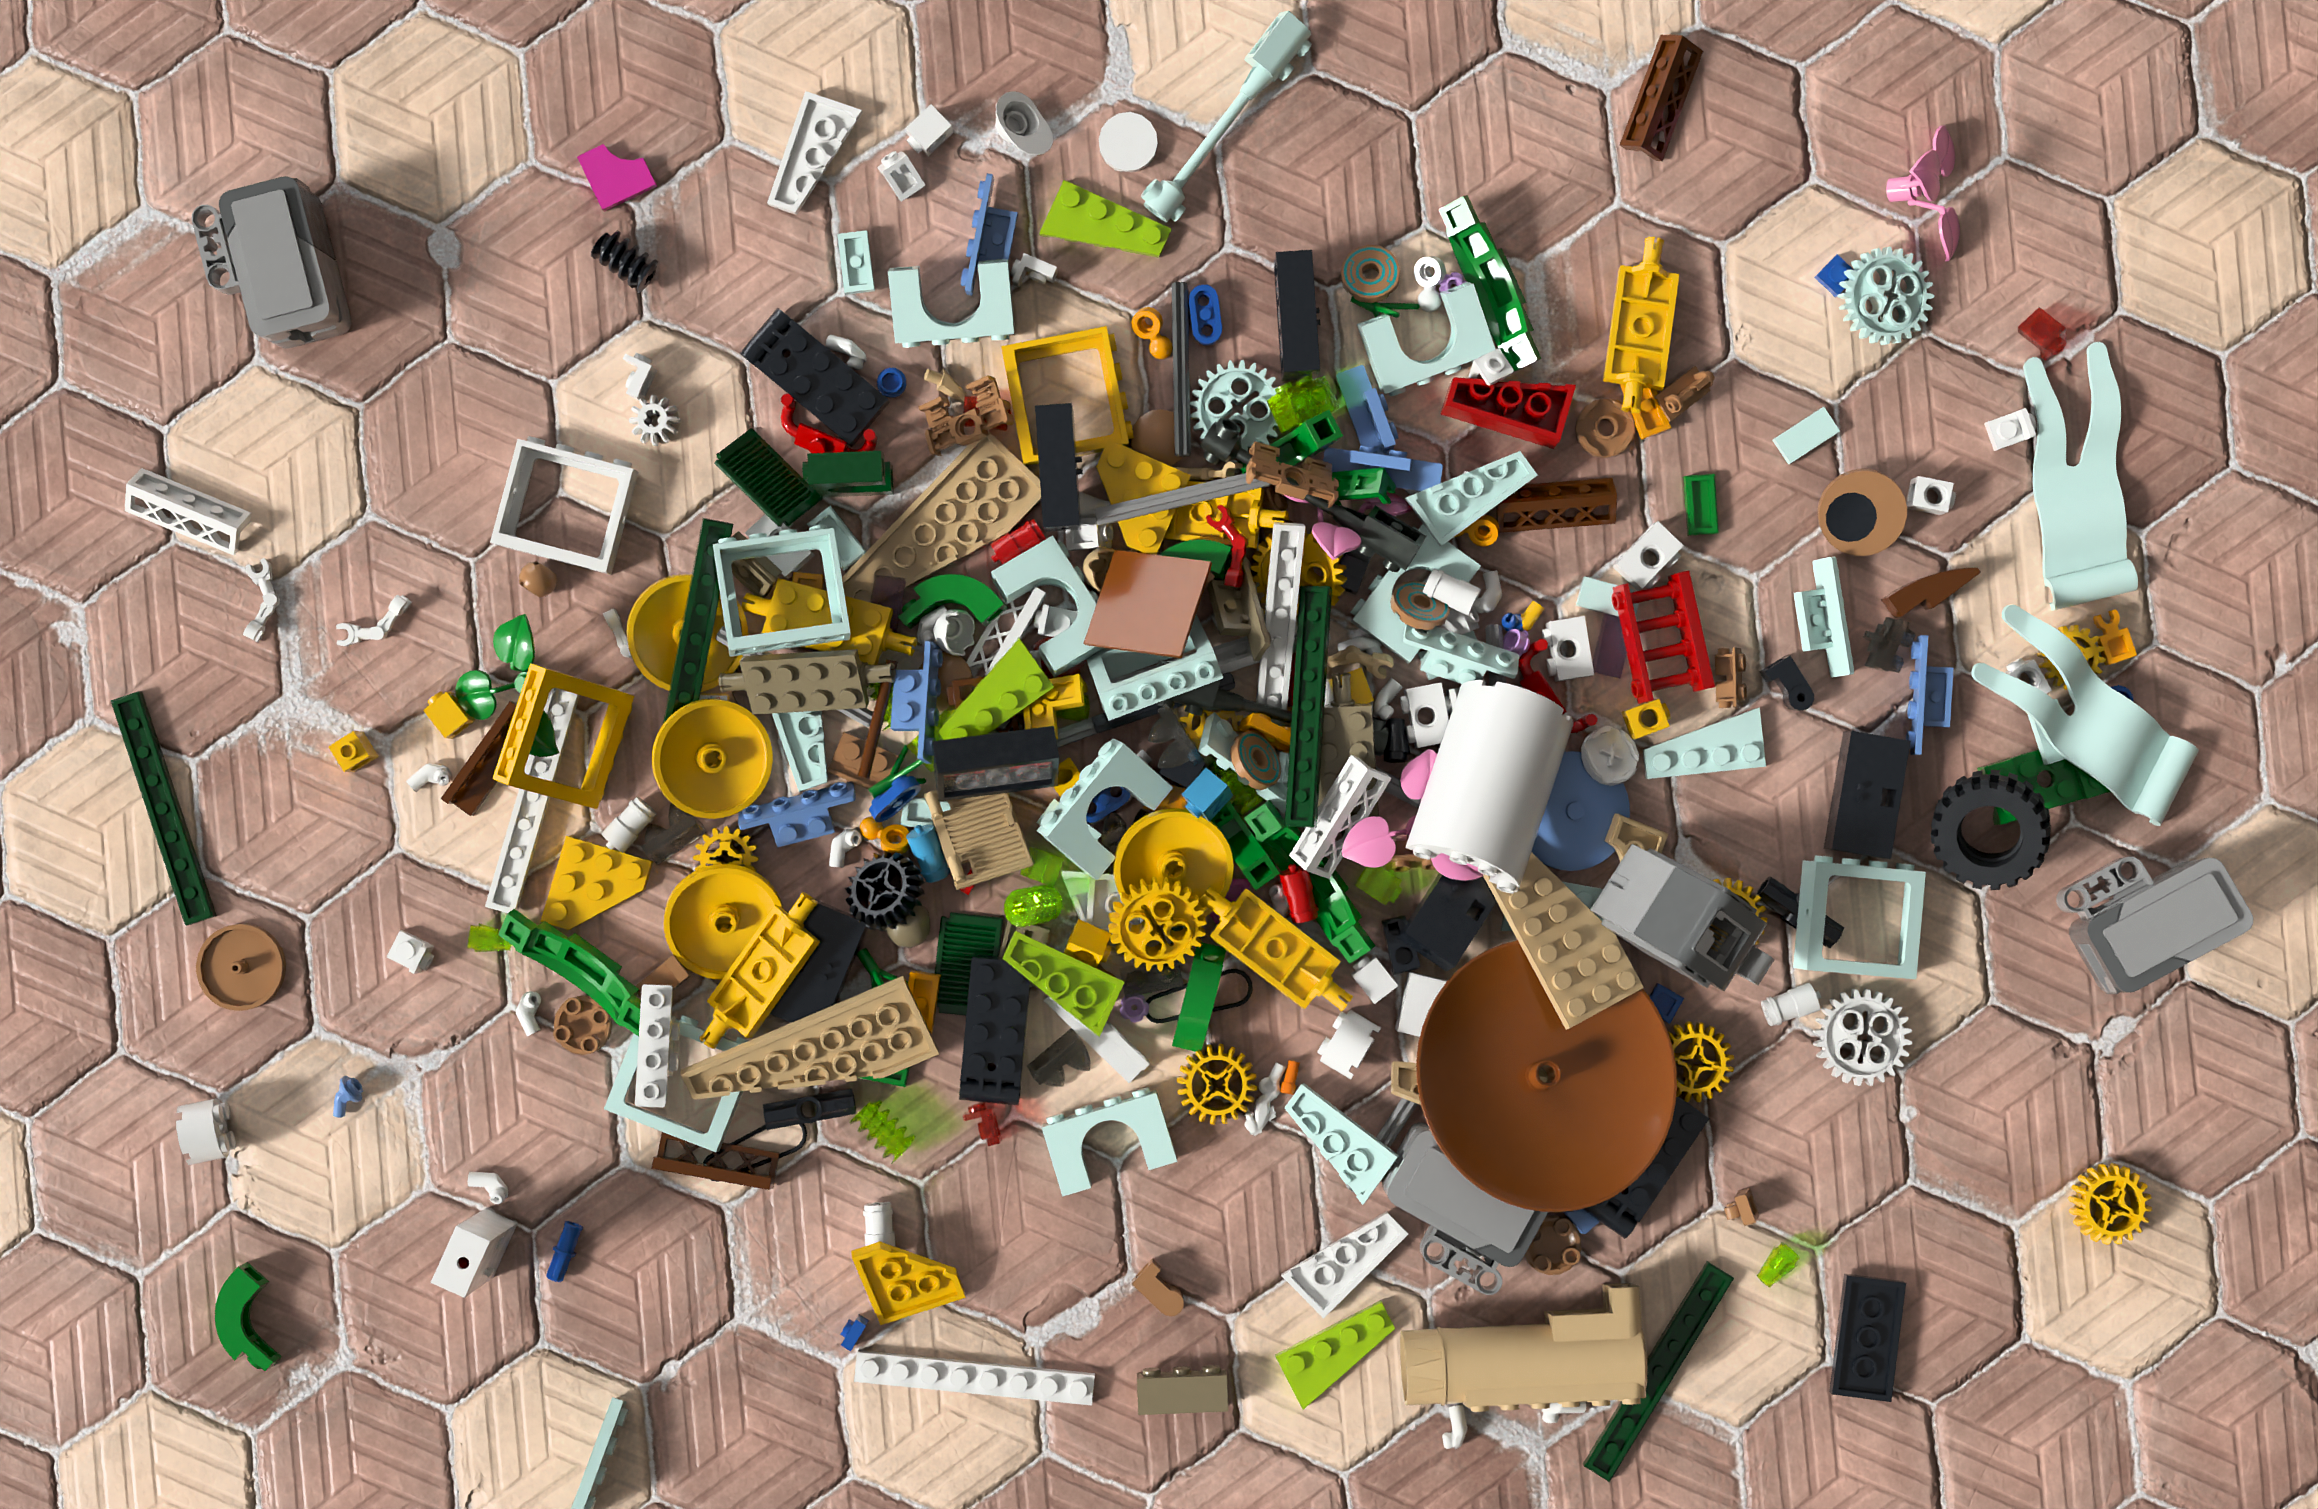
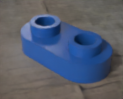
M1198 285L1189 295L1192 333L1198 343L1207 346L1213 345L1220 339L1222 334L1218 294L1209 285ZM1206 297L1209 300V304L1207 306H1200L1198 299ZM1210 326L1213 332L1211 335L1206 336L1202 333V328Z
M902 775L896 778L889 790L872 800L869 812L876 822H883L893 817L920 792L921 786L914 776L907 777V775Z
M1112 787L1102 790L1092 799L1091 802L1097 805V810L1092 814L1087 812L1086 821L1089 823L1099 821L1127 803L1131 794L1125 788L1120 787L1122 794L1120 797L1115 798L1110 792Z

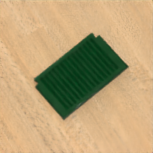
M750 428L716 454L718 459L714 464L778 527H781L783 523L786 526H790L823 499L753 428Z
M950 912V918L941 916L934 973L941 975L937 1000L939 1013L966 1016L973 954L999 957L1003 918Z

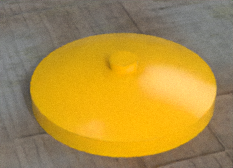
M692 574L672 575L649 586L636 600L628 618L627 643L634 663L648 680L668 691L670 689ZM720 596L701 692L718 686L721 673H734L743 655L730 657L728 647L716 640L719 630L723 626L725 627ZM737 601L742 636H748L747 620L741 605Z
M722 699L694 701L675 711L660 728L652 751L654 777L664 796L680 810L706 819L728 817L750 806L766 787L773 763L771 741L762 723L749 710L734 702Z
M1180 808L1158 810L1136 821L1121 838L1115 852L1116 858L1113 861V875L1119 894L1123 892L1127 895L1131 894L1130 884L1137 889L1141 888V879L1147 885H1151L1152 877H1156L1158 884H1162L1164 878L1168 877L1170 886L1177 880L1180 881L1181 890L1189 886L1191 890L1190 897L1197 895L1200 899L1202 895H1207L1205 891L1210 886L1225 897L1230 888L1234 870L1232 852L1221 830L1202 815L1196 818L1187 809ZM1161 901L1158 902L1155 905V907L1162 909L1165 908L1169 903ZM1198 903V905H1203L1205 913L1202 916L1206 917L1213 912L1203 903ZM1142 905L1141 907L1151 916L1152 924H1157L1147 905ZM1177 924V925H1174L1173 927L1184 926V925H1182V924Z
M734 864L710 865L686 876L672 891L664 911L665 938L675 958L687 969L700 976L722 980L773 906L777 905L783 908V905L775 888L757 872Z

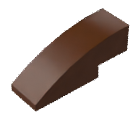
M1961 568L1939 572L1914 580L1894 590L1882 598L1881 601L1894 618L1904 616L1918 604H1921L1925 610L1932 609L1980 574L1981 571L1978 568Z

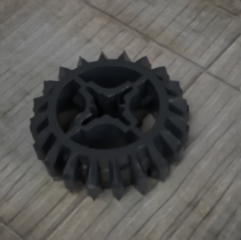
M884 851L882 856L874 853L872 861L863 858L864 866L862 868L855 867L857 872L855 877H848L853 884L845 888L850 895L845 900L851 906L849 909L850 913L856 917L859 923L865 922V926L869 929H878L886 932L889 927L897 930L898 922L907 924L906 917L908 915L916 916L913 910L914 907L922 906L918 897L925 895L924 890L921 888L925 882L920 876V869L908 857L906 858L896 852L891 855V853Z

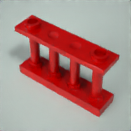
M1689 570L1668 576L1669 581L1667 585L1635 592H1630L1628 583L1613 587L1612 604L1614 609L1618 610L1633 678L1631 690L1633 696L1637 698L1638 704L1654 701L1653 691L1689 684L1692 686L1693 692L1715 687ZM1664 597L1673 599L1675 607L1673 614L1636 621L1633 604ZM1671 626L1679 628L1682 639L1680 643L1643 651L1639 633ZM1678 655L1686 657L1688 666L1686 672L1649 680L1646 662Z

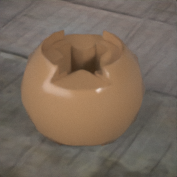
M537 561L528 562L521 569L519 584L539 598L546 597L555 589L557 584L556 574Z

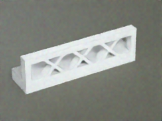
M143 468L126 483V512L231 555H235L239 551L240 533L251 522V512ZM135 497L142 499L149 508L146 509L136 505ZM164 508L171 511L176 519L168 518L161 509ZM189 520L198 522L203 531L195 529ZM217 531L230 535V543L222 540Z
M1035 587L1029 591L1031 595L1025 605L1015 607L1014 602H1010L1012 608L1005 610L1001 615L1013 612L1015 623L1011 630L1000 633L997 621L1001 615L993 620L986 627L966 662L971 668L972 666L983 664L986 672L985 675H987L999 659L1012 647V644L1019 637L1022 639L1036 615V611L1047 595L1046 592ZM1022 610L1019 616H1017L1016 611ZM995 626L997 634L989 636ZM1007 636L1003 642L1002 637ZM998 638L1000 649L996 656L985 659L983 651L985 642ZM980 653L982 660L974 662ZM992 661L991 665L988 668L987 662Z
M1351 755L1318 807L1317 828L1306 827L1289 856L1305 871L1330 879L1343 858L1342 848L1346 836L1355 824L1369 816L1392 778L1383 772L1369 767L1359 757ZM1372 778L1378 779L1375 786L1367 791L1366 788ZM1361 804V808L1358 811V813L1351 816L1350 813L1352 812L1354 807ZM1345 830L1342 839L1335 842L1337 834ZM1330 854V858L1324 868L1319 867L1318 865L1321 860Z
M1049 996L1043 1000L1128 1083L1149 1066L1150 1061L1108 1020L1100 1037H1098Z

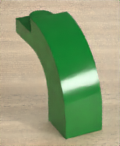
M1327 410L1305 421L1294 431L1270 444V446L1280 448V455L1276 457V462H1279V465L1285 463L1296 467L1303 463L1307 457L1315 456L1343 437V434L1330 410ZM1239 460L1238 462L1243 464V468H1240V470L1244 474L1246 473L1247 465Z
M1198 539L1178 543L1159 555L1211 561L1210 572L1215 576L1213 579L1225 580L1227 570L1231 567L1232 547L1211 540Z
M946 574L927 579L913 589L921 598L917 601L912 599L906 603L901 609L903 613L898 618L906 627L912 629L923 616L937 607L948 603H957L968 607L980 623L986 627L1008 609V606L993 590L982 582L964 575Z
M1228 801L1211 821L1225 836L1230 846L1233 860L1256 891L1279 875L1280 872L1231 802Z
M1201 942V947H1196L1172 1042V1046L1194 1052L1201 1051L1204 1044L1226 949L1223 947Z
M246 1262L233 1271L218 1294L215 1306V1326L221 1344L234 1361L246 1354L248 1356L247 1360L252 1366L267 1371L282 1356L255 1332L251 1324L250 1310L256 1296L270 1281L250 1263Z

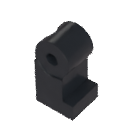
M1358 549L1344 553L1340 562L1341 565H1346L1347 567L1340 573V575L1347 577L1346 582L1340 586L1345 591L1354 595L1359 590L1371 557L1360 553Z
M1790 655L1781 657L1760 671L1765 682L1773 680L1776 682L1783 693V702L1788 709L1801 711L1812 706L1814 693Z
M1405 915L1381 921L1393 975L1419 969L1421 966L1417 951L1397 938L1407 923Z

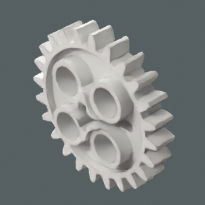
M1865 988L1862 996H1860L1857 989H1852L1851 998L1846 993L1841 992V1002L1832 998L1829 999L1833 1008L1831 1010L1824 1007L1821 1008L1826 1017L1825 1019H1815L1822 1027L1812 1032L1820 1036V1040L1813 1042V1045L1823 1049L1816 1056L1818 1058H1827L1823 1067L1829 1069L1834 1066L1832 1076L1837 1078L1843 1073V1082L1849 1083L1853 1077L1854 1085L1857 1086L1861 1085L1863 1078L1869 1086H1873L1874 1077L1883 1083L1885 1082V1072L1895 1076L1892 1067L1894 1065L1904 1066L1899 1060L1900 1055H1910L1907 1051L1903 1050V1046L1912 1044V1041L1904 1039V1035L1912 1032V1029L1902 1026L1908 1020V1017H1898L1902 1007L1897 1005L1891 1008L1893 999L1887 997L1882 1001V993L1878 991L1871 998L1870 989ZM1863 1011H1866L1867 1016L1863 1021L1862 1013ZM1852 1013L1855 1017V1023L1852 1027L1846 1029L1843 1025V1018L1846 1014ZM1882 1016L1885 1023L1884 1027L1876 1032L1873 1028V1021L1876 1017ZM1865 1033L1868 1036L1867 1040H1857V1035ZM1845 1043H1850L1852 1047L1851 1054L1847 1058H1842L1840 1055L1841 1046ZM1875 1046H1879L1882 1053L1881 1057L1877 1061H1872L1870 1050ZM1861 1053L1862 1062L1859 1064L1857 1060Z

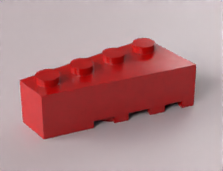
M1453 377L1440 414L1554 449L1561 439L1576 385L1565 384V386L1551 385V383L1539 382L1538 384L1520 383V381L1497 382L1488 386L1484 379Z

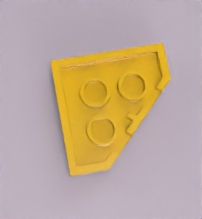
M1108 439L1096 466L1111 505L1184 488L1191 476ZM1176 508L1118 521L1127 547L1141 553L1157 555Z
M566 836L540 922L546 921L550 925L567 930L581 925L583 922L645 890L654 861Z
M880 1241L851 1251L852 1260L880 1325L966 1298L965 1290L954 1267Z

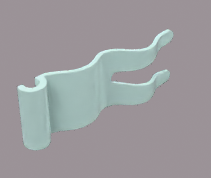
M2094 342L2087 348L2088 377L2091 389V416L2080 462L2076 466H2069L2066 463V428L2064 417L2041 359L2032 357L2023 366L2037 419V443L2033 463V494L2042 532L2043 578L2045 587L2050 588L2053 602L2050 603L2051 611L2136 591L2138 588L2136 569L2131 560L2127 559L2126 512L2116 470V450L2121 424V399L2107 348L2102 342Z
M2017 605L2005 606L2002 610L2004 622L2040 650L2053 663L2063 677L2070 697L2075 704V710L2072 715H2067L2060 705L2043 691L1985 663H1977L1973 666V679L2024 710L2039 725L2048 742L2060 755L2103 784L2127 809L2135 814H2141L2150 818L2149 822L2153 825L2161 826L2199 749L2186 740L2170 736L2144 709L2104 683L2093 672L2081 650L2062 632L2034 617Z

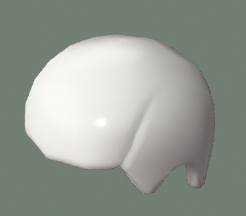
M950 609L938 618L933 628L936 644L946 653L964 656V650L974 645V618L962 609Z

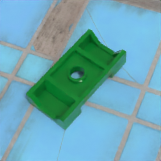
M2039 749L1977 768L1978 771L1982 770L1983 775L1990 774L1991 770H2000V775L2008 777L2010 772L2018 775V781L2022 783L2027 780L2033 785V791L2041 794L2044 799V806L2048 809L2111 792L2095 778L2066 759L2044 765ZM2043 770L2051 775V783L2045 788L2041 787L2037 782V776ZM1994 806V825H2002L2017 820L2007 810Z

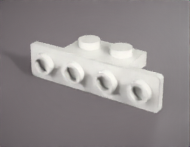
M642 985L635 1105L638 1107H665L668 1077H672L673 1071L678 1069V1053H674V1040H679L680 1022H676V1016H671L673 987L670 985Z

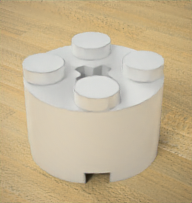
M1349 1010L1347 1014L1341 1011L1332 1026L1337 1031L1331 1040L1327 1037L1325 1038L1317 1053L1322 1055L1320 1062L1352 1079L1354 1074L1349 1072L1352 1066L1359 1068L1375 1040L1370 1035L1373 1030L1379 1033L1381 1027Z
M215 1098L178 1106L176 1113L182 1112V1120L176 1121L177 1136L182 1154L189 1153L191 1158L186 1160L188 1165L226 1158L229 1155V1151L236 1148L234 1133L232 1131L228 1132L226 1120L230 1119V1110L227 1102L220 1103Z

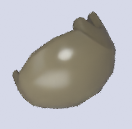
M923 905L914 907L913 910L916 916L908 915L906 917L907 924L898 922L897 930L887 928L888 937L899 947L913 948L922 944L929 935V912Z

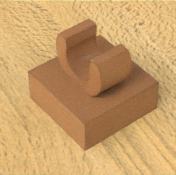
M1750 1187L1738 1190L1734 1197L1735 1201L1726 1204L1727 1207L1724 1208L1727 1219L1731 1220L1741 1216L1744 1226L1756 1223L1760 1215Z

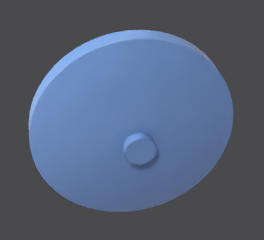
M1564 752L1531 852L1544 865L1568 871L1587 869L1606 860L1615 852V849L1605 842L1614 814L1630 818V803L1624 784L1609 786L1597 782L1585 770L1581 759V752Z

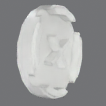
M1132 112L1118 113L1108 119L1101 128L1099 136L1100 154L1106 164L1114 170L1130 173L1138 172L1147 167L1155 157L1158 145L1157 134L1151 122L1142 115Z
M1612 726L1598 728L1585 738L1581 747V759L1585 770L1594 780L1601 784L1609 786L1622 784L1631 778L1637 770L1639 753L1636 744L1629 734L1623 730L1619 731Z

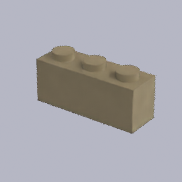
M1218 1365L1203 1366L1202 1370L1191 1371L1190 1367L1186 1366L1174 1367L1173 1372H1161L1160 1368L1143 1369V1373H1137L1138 1415L1227 1412L1228 1390L1226 1369L1220 1370Z

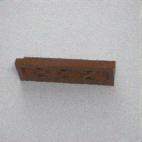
M1660 35L1620 142V146L1624 149L1642 151L1655 161H1663L1703 54L1702 49L1683 35ZM1686 50L1691 53L1687 66L1684 65L1683 59ZM1678 78L1679 88L1677 93L1674 94L1673 84L1675 79ZM1668 105L1669 115L1664 122L1663 111L1665 106ZM1657 133L1659 142L1655 150L1651 147L1654 135Z
M1601 478L1525 484L1496 506V521L1499 524V533L1616 524L1617 492L1613 479ZM1609 505V514L1595 515L1592 513L1597 506ZM1568 508L1580 510L1574 517L1566 518L1562 515ZM1539 510H1547L1551 513L1541 520H1536L1533 517ZM1517 512L1521 515L1515 522H1504V513Z
M509 701L441 797L442 801L447 804H454L469 816H474L498 782L492 778L517 702Z
M664 1132L661 1134L658 1155L653 1157L651 1169L766 1190L774 1188L779 1152L723 1142L720 1149H725V1151L720 1154L712 1151L715 1157L705 1164L698 1162L692 1153L700 1146L695 1145L690 1149L686 1144L690 1142ZM668 1139L679 1141L686 1152L678 1158L665 1156ZM729 1151L738 1152L744 1161L736 1169L728 1168L721 1158ZM744 1153L753 1154L754 1156L748 1159ZM689 1155L692 1161L683 1160V1158ZM759 1156L772 1158L769 1175L757 1173L750 1162ZM718 1160L721 1166L711 1164ZM747 1165L751 1172L740 1169Z

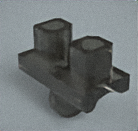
M1886 617L1883 625L1878 624L1874 633L1865 631L1863 637L1870 641L1866 650L1870 653L1865 663L1866 667L1886 672H1900L1904 661L1902 657L1896 655L1899 645L1909 647L1916 636L1908 628L1909 622L1903 619L1897 620Z

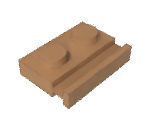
M843 732L827 772L869 789L889 776L899 755L877 746L870 778L860 777L858 772L866 741Z

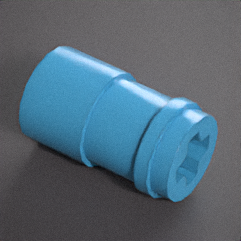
M915 826V829L909 832L906 838L914 857L917 858L923 878L928 883L944 879L951 871L941 849L934 826Z

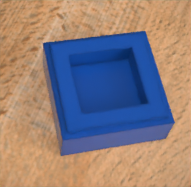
M1656 983L1649 996L1663 1021L1669 1024L1684 1000V997L1659 983Z

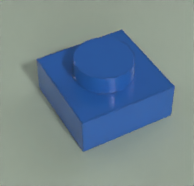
M1836 254L1814 278L1836 298L1845 289L1839 283L1849 280L1844 271L1854 269Z
M860 1314L855 1322L849 1319L840 1334L845 1337L841 1346L851 1351L869 1320Z

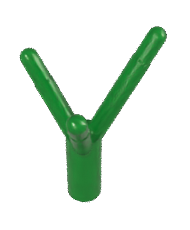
M1352 296L1350 301L1372 312L1374 317L1381 315L1379 313L1381 312L1398 318L1400 313L1392 309L1417 310L1420 308L1419 304L1360 302L1354 296Z
M904 745L889 776L868 789L874 799L889 790L896 778L907 775L924 763L918 759L898 772L909 750L908 745ZM916 778L919 784L926 783L925 778Z
M867 948L860 950L856 954L870 975L872 989L884 984L880 976L891 981L899 978L879 968Z

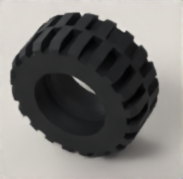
M1982 770L1973 772L1972 777L1966 778L1963 776L1956 780V784L1953 787L1949 786L1943 792V797L1941 800H1938L1931 824V843L1935 846L1934 854L1937 860L1942 859V867L1948 874L1952 871L1957 874V881L1963 884L1966 880L1973 882L1972 888L1982 889V885H1990L1991 890H2000L2002 884H2007L2010 888L2018 885L2020 878L2027 880L2031 877L2033 870L2040 868L2044 862L2045 853H2048L2050 845L2051 825L2049 809L2045 808L2044 799L2041 794L2033 791V785L2027 780L2023 783L2018 781V775L2009 772L2008 777L2000 775V770H1991L1990 774L1984 775ZM1983 806H1995L2005 809L2020 824L2021 833L2019 840L2012 848L2004 852H1981L1970 846L1962 835L1961 826L1965 816L1972 810Z

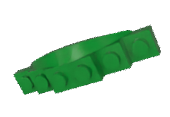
M1462 196L1440 208L1439 212L1446 225L1447 236L1463 276L1467 282L1474 284L1490 334L1514 370L1513 372L1519 371L1542 359L1530 334L1534 329L1522 305L1526 303L1503 249H1497L1486 223L1479 221L1469 196Z
M1270 800L1244 818L1255 833L1256 840L1281 871L1288 869L1291 864L1300 866L1289 855L1302 833L1297 827L1285 826V820ZM1324 857L1318 866L1324 868L1328 858ZM1336 869L1330 879L1309 872L1315 903L1318 905L1316 921L1332 945L1340 950L1350 964L1372 950L1375 944L1358 922L1362 916L1345 894L1349 887Z
M516 909L507 913L498 934L500 937L513 945L520 954L546 966L577 986L597 1002L612 1017L615 1023L626 1027L639 1037L641 1000L636 997L639 988L619 975L622 966L576 933L568 938L546 921L536 925Z

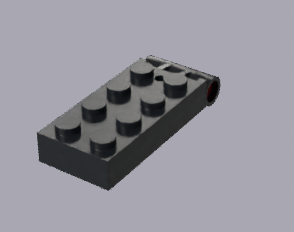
M779 308L772 313L740 352L746 360L787 394H790L799 404L851 447L854 446L865 430L870 427L890 403L883 394ZM785 352H791L789 357H784Z
M973 954L959 1100L1019 1106L1031 982L1003 960L1002 957ZM994 1063L996 1067L990 1068L988 1064Z
M1679 1096L1676 1097L1674 1114L1668 1134L1650 1166L1636 1181L1625 1189L1624 1193L1620 1192L1606 1201L1583 1208V1210L1624 1239L1627 1238L1650 1208L1710 1118Z

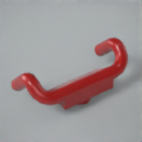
M784 394L781 397V402L784 405L780 417L781 424L784 430L795 438V445L807 449L811 453L874 451L878 438L872 429L865 430L863 434L865 443L862 448L858 450L850 449L845 441L803 423H799V426L795 425L792 416L796 402L790 394Z
M1539 639L1530 644L1528 651L1519 658V669L1524 677L1520 684L1524 689L1555 702L1564 709L1563 714H1565L1567 711L1540 670L1534 672L1530 665L1531 659L1548 647V642L1545 639ZM1588 714L1574 721L1571 733H1578L1590 726H1594L1598 721L1597 716Z

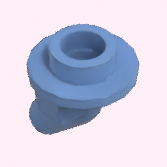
M343 1076L340 1079L339 1091L334 1099V1117L342 1118L345 1116L346 1102H360L362 1100L363 1088L357 1079Z

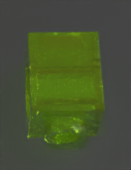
M1030 846L1029 852L1034 866L1021 869L1020 875L1054 887L1065 858Z
M1365 867L1354 886L1383 905H1386L1388 901L1394 903L1403 889L1399 886L1402 880L1382 867Z

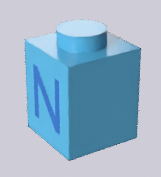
M1205 768L1182 793V796L1187 802L1185 808L1196 818L1202 815L1210 822L1232 798L1233 793L1227 784L1209 769Z

